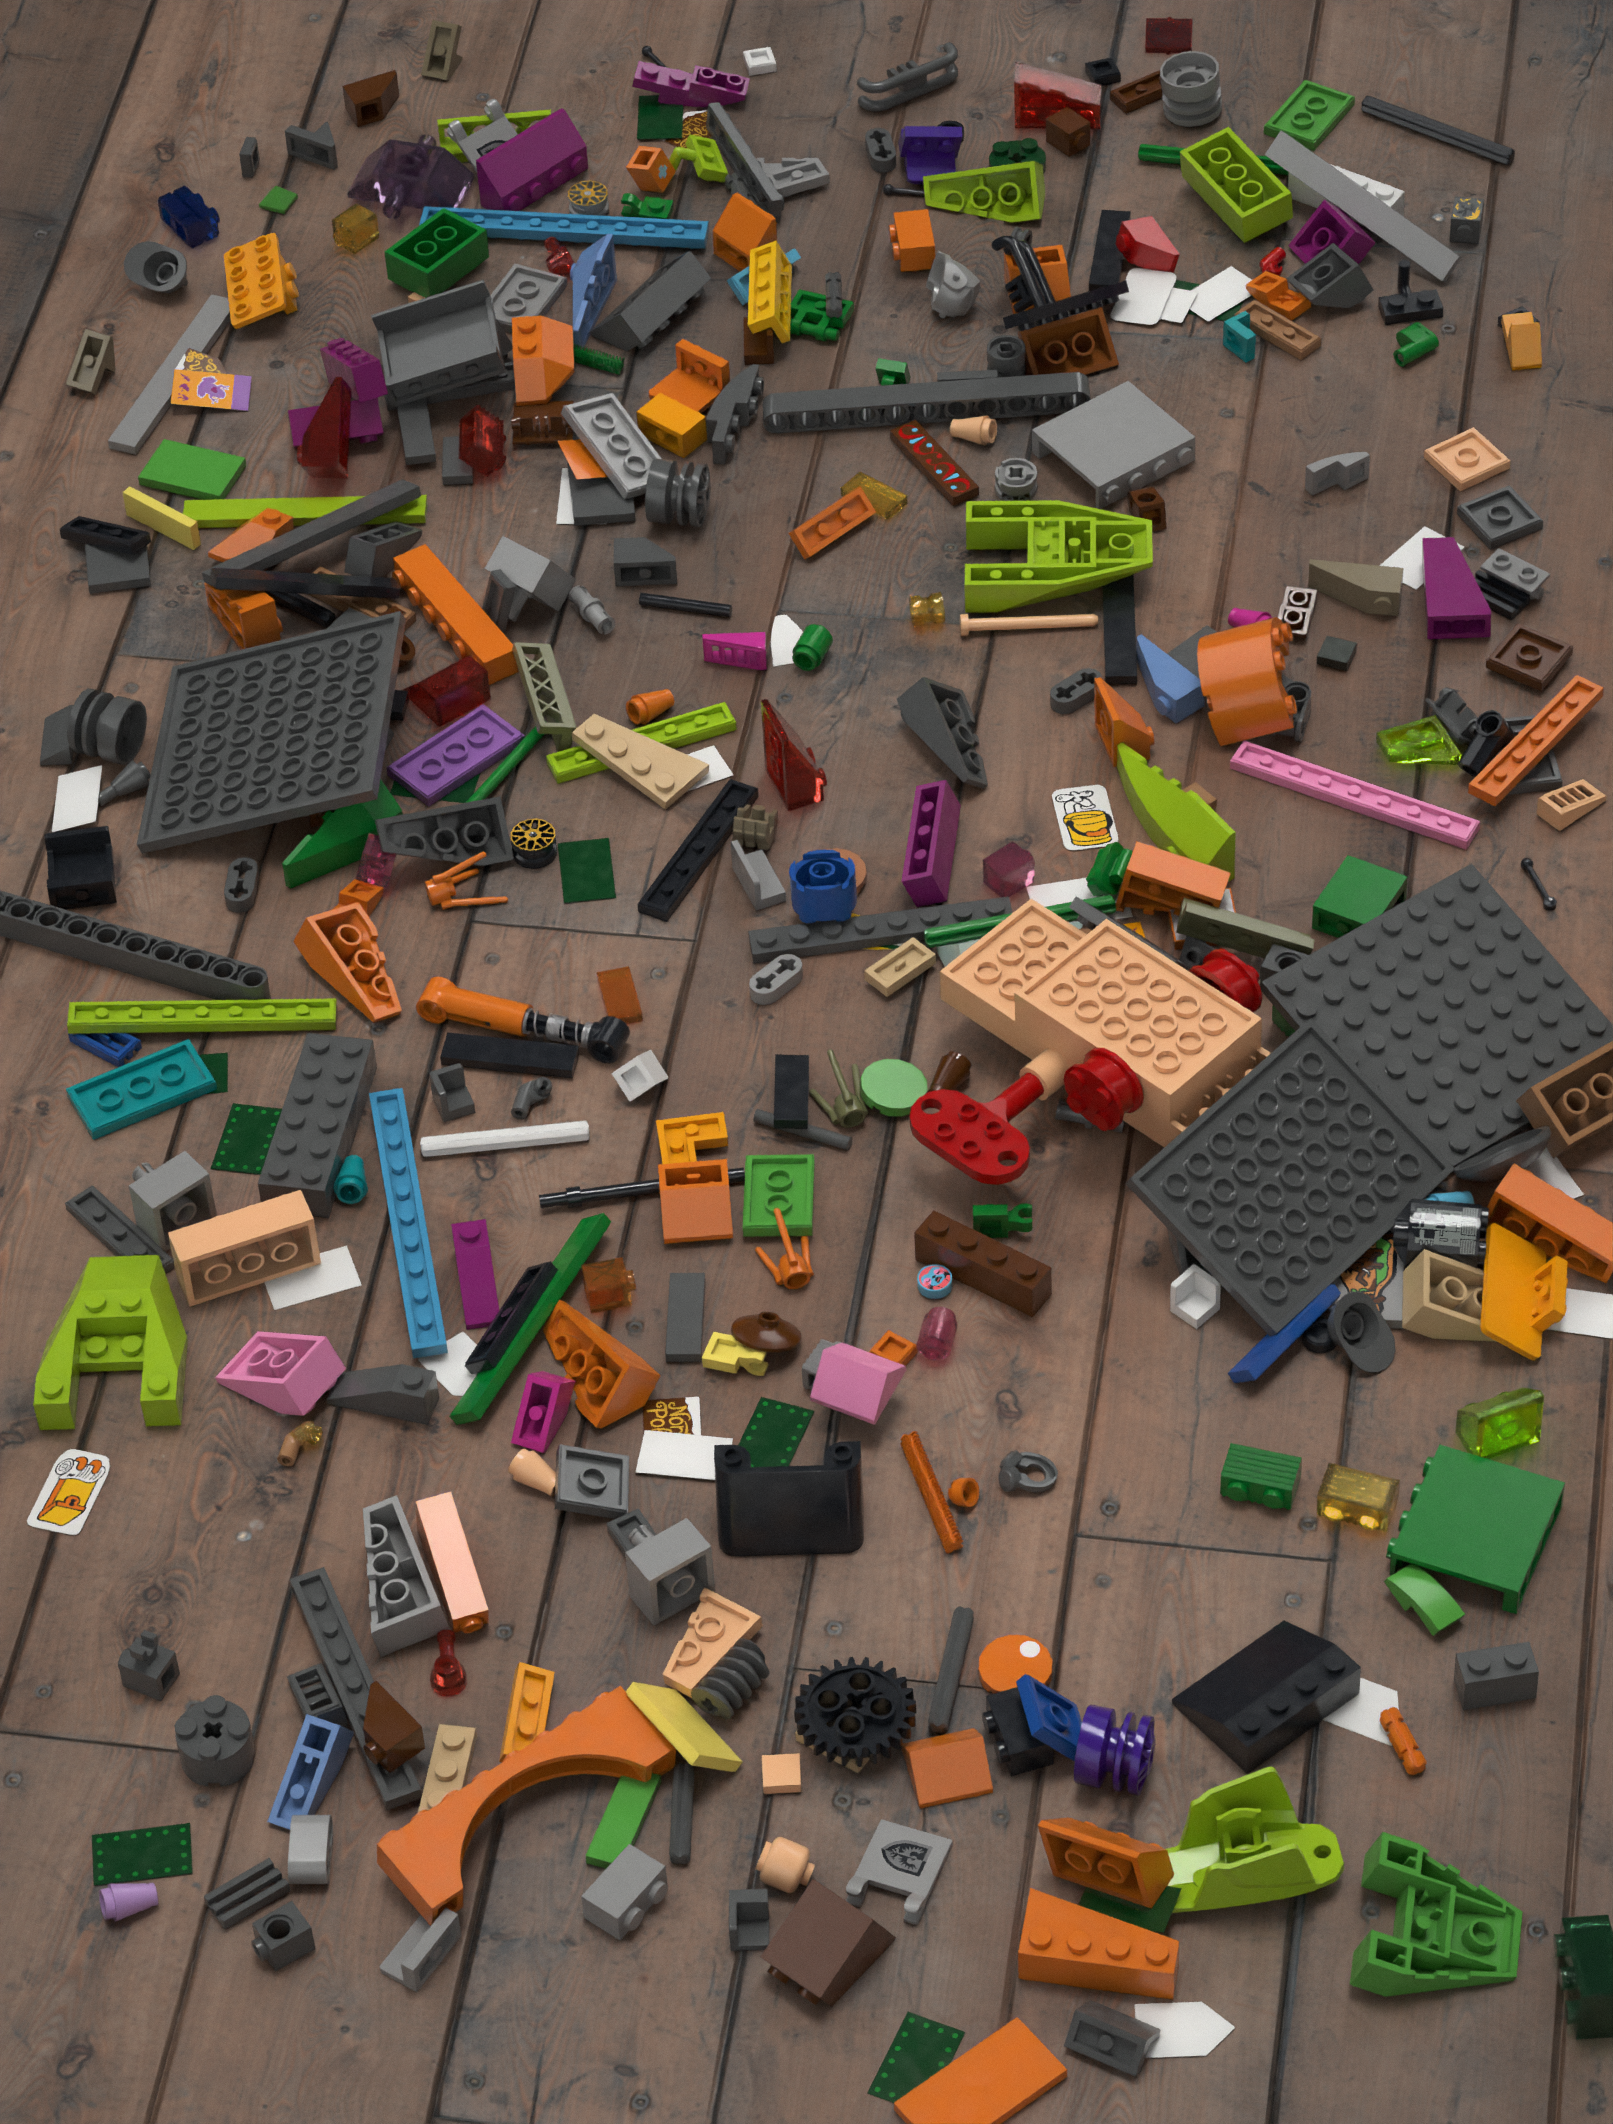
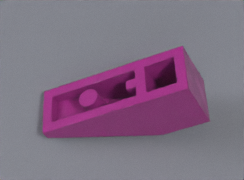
M486 1219L451 1224L466 1330L489 1327L499 1312Z

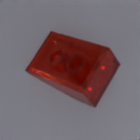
M335 377L303 435L302 445H298L297 461L301 463V467L312 478L348 479L352 389L342 377Z
M768 699L761 700L765 770L787 811L824 801L823 787L827 786V779L823 769L817 768L815 765L816 762L812 749L805 747L800 736Z

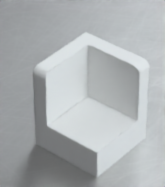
M651 1050L636 1056L611 1073L630 1102L655 1085L668 1079V1075Z
M1193 1264L1171 1284L1170 1311L1198 1329L1220 1310L1221 1284L1213 1276Z

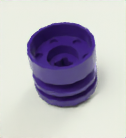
M1090 1704L1084 1714L1079 1733L1074 1763V1782L1100 1788L1109 1772L1112 1773L1114 1791L1120 1792L1128 1776L1129 1794L1139 1796L1145 1780L1150 1774L1156 1745L1154 1717L1143 1715L1138 1729L1135 1731L1136 1715L1129 1712L1121 1728L1116 1727V1712L1114 1709Z

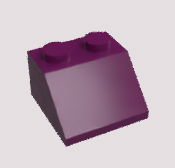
M1323 200L1288 246L1306 264L1334 243L1359 264L1376 242L1346 212Z

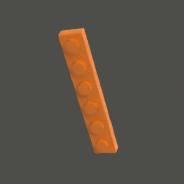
M1576 675L1469 783L1468 793L1496 806L1603 697L1604 688Z

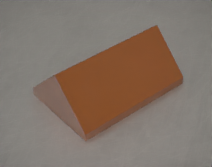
M1102 307L1018 332V338L1023 340L1025 344L1026 376L1080 372L1086 375L1119 365Z

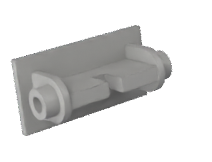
M1500 548L1480 566V569L1486 571L1487 574L1511 586L1514 585L1516 589L1530 595L1531 600L1535 598L1541 599L1544 594V588L1541 585L1550 577V573Z

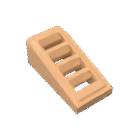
M1582 779L1538 798L1537 815L1558 831H1561L1605 802L1606 795Z

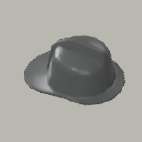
M146 241L138 243L126 254L124 270L128 278L134 283L161 293H173L180 289L182 285L187 286V260L181 252L156 242Z
M1350 1292L1344 1295L1337 1305L1329 1309L1330 1315L1327 1321V1330L1330 1338L1336 1345L1344 1348L1351 1361L1358 1368L1373 1373L1386 1369L1393 1361L1396 1351L1395 1339L1390 1327L1370 1296L1363 1292Z

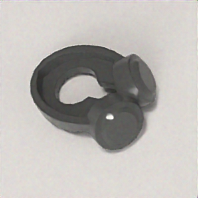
M1014 1450L1001 1460L998 1480L1000 1487L1004 1491H1015L1016 1488H1021L1029 1492H1043L1051 1489L1055 1484L1058 1471L1054 1463L1045 1456L1032 1452L1019 1453L1017 1450ZM1017 1468H1039L1045 1478L1040 1482L1033 1481L1027 1474L1020 1473Z

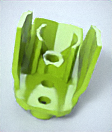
M1266 1767L1208 1789L1199 1798L1191 1801L1180 1843L1175 1847L1166 1848L1174 1872V1876L1167 1886L1182 1888L1172 1913L1242 1906L1294 1897L1336 1882L1344 1871V1861L1336 1834L1321 1824H1302L1298 1822L1288 1792L1274 1767Z

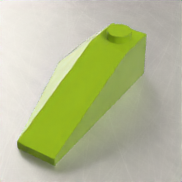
M1036 161L923 176L926 206L1010 223L1042 219L1045 200L1043 165Z

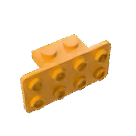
M275 233L259 236L244 245L233 247L224 254L230 319L235 329L249 325L282 310L286 314L297 311L296 298L299 297V292L294 283L297 275L293 265L290 262L286 263L280 254L279 239Z
M1496 1223L1488 1226L1486 1231L1480 1324L1482 1333L1532 1361L1538 1359L1541 1356L1542 1332L1554 1323L1561 1321L1566 1313L1568 1261L1556 1255L1546 1263V1253L1543 1249Z

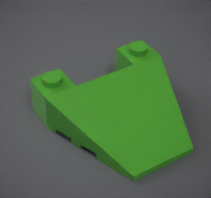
M1382 1832L1365 1853L1361 1887L1397 1898L1393 1936L1371 1929L1353 1952L1350 1985L1388 1997L1514 1981L1517 1977L1523 1911L1480 1884L1478 1887H1475L1460 1877V1870L1451 1864L1445 1867L1428 1856L1429 1850L1419 1843Z

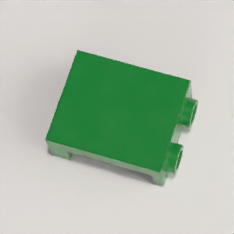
M1347 855L1313 905L1312 929L1337 938L1344 936L1392 909L1396 902H1404L1407 896L1408 877Z

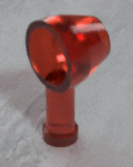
M555 237L547 238L544 246L552 253L545 260L549 272L560 276L570 275L571 266L574 261L564 245L560 246L559 241Z
M441 1630L437 1633L440 1657L436 1659L430 1672V1684L433 1691L447 1697L459 1694L467 1685L466 1670L455 1658L454 1642L456 1637L455 1632L452 1630Z

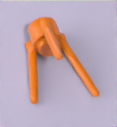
M480 852L449 870L432 876L433 879L424 881L431 905L441 904L442 910L455 906L506 903L508 898L503 896L451 899L452 896L456 895L454 884L478 874L479 870L474 868L456 876L453 875L485 858L486 852Z
M775 1208L776 1222L787 1254L780 1258L777 1268L761 1247H756L755 1252L774 1275L777 1285L784 1284L788 1289H798L805 1286L814 1275L810 1264L809 1237L801 1236L802 1256H799L793 1250L781 1210Z

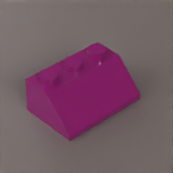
M378 397L361 403L353 400L288 410L293 448H300L301 453L318 450V445L330 443V448L348 446V440L359 439L360 444L378 441L377 436L383 435Z

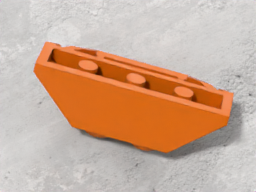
M542 315L513 317L512 345L517 406L547 404L551 400L552 395L575 372L573 327Z

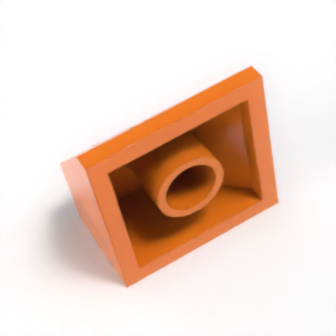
M266 508L208 552V557L225 562L293 530V517L276 509Z
M1101 677L1094 678L1095 727L1113 767H1117V745L1122 742L1146 758V760H1149L1150 746L1155 743L1152 728L1150 726L1146 727L1142 716Z

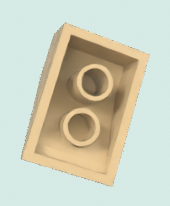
M1424 1249L1403 1271L1402 1328L1432 1339L1495 1341L1484 1335L1480 1328L1484 1270Z

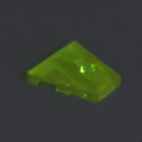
M1436 715L1379 731L1376 735V742L1389 762L1457 765L1462 757V754Z

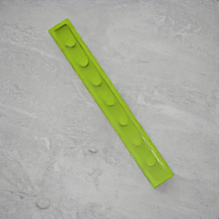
M421 495L419 498L361 525L390 524L396 521L403 524L426 523L427 495ZM365 496L185 500L183 514L196 520L198 528L240 527L266 508H270L292 516L293 526H302Z
M336 998L69 1002L67 1028L68 1034L336 1030L337 1000Z

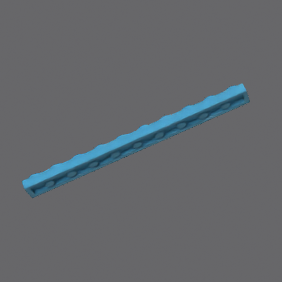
M424 206L419 223L420 226L442 208H445L486 229L487 237L595 243L606 234H613L614 244L705 249L709 234V221Z
M403 1088L369 1093L412 1356L414 1359L448 1353Z

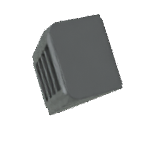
M322 1663L287 1676L304 1719L306 1714L344 1728L348 1726L343 1706ZM320 1681V1683L301 1690V1688Z

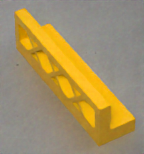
M777 240L750 250L748 327L753 334L772 327L783 344L790 341L792 265Z

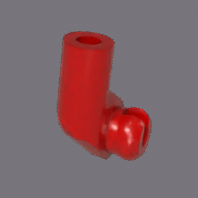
M1276 247L1261 259L1259 266L1262 273L1267 271L1278 276L1281 275L1283 267H1278V264L1286 258L1284 249Z

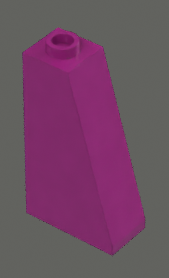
M1454 537L1422 538L1427 639L1491 637V609Z

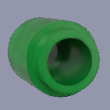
M811 624L806 626L792 651L794 664L806 671L818 667L833 643L830 632L821 625Z

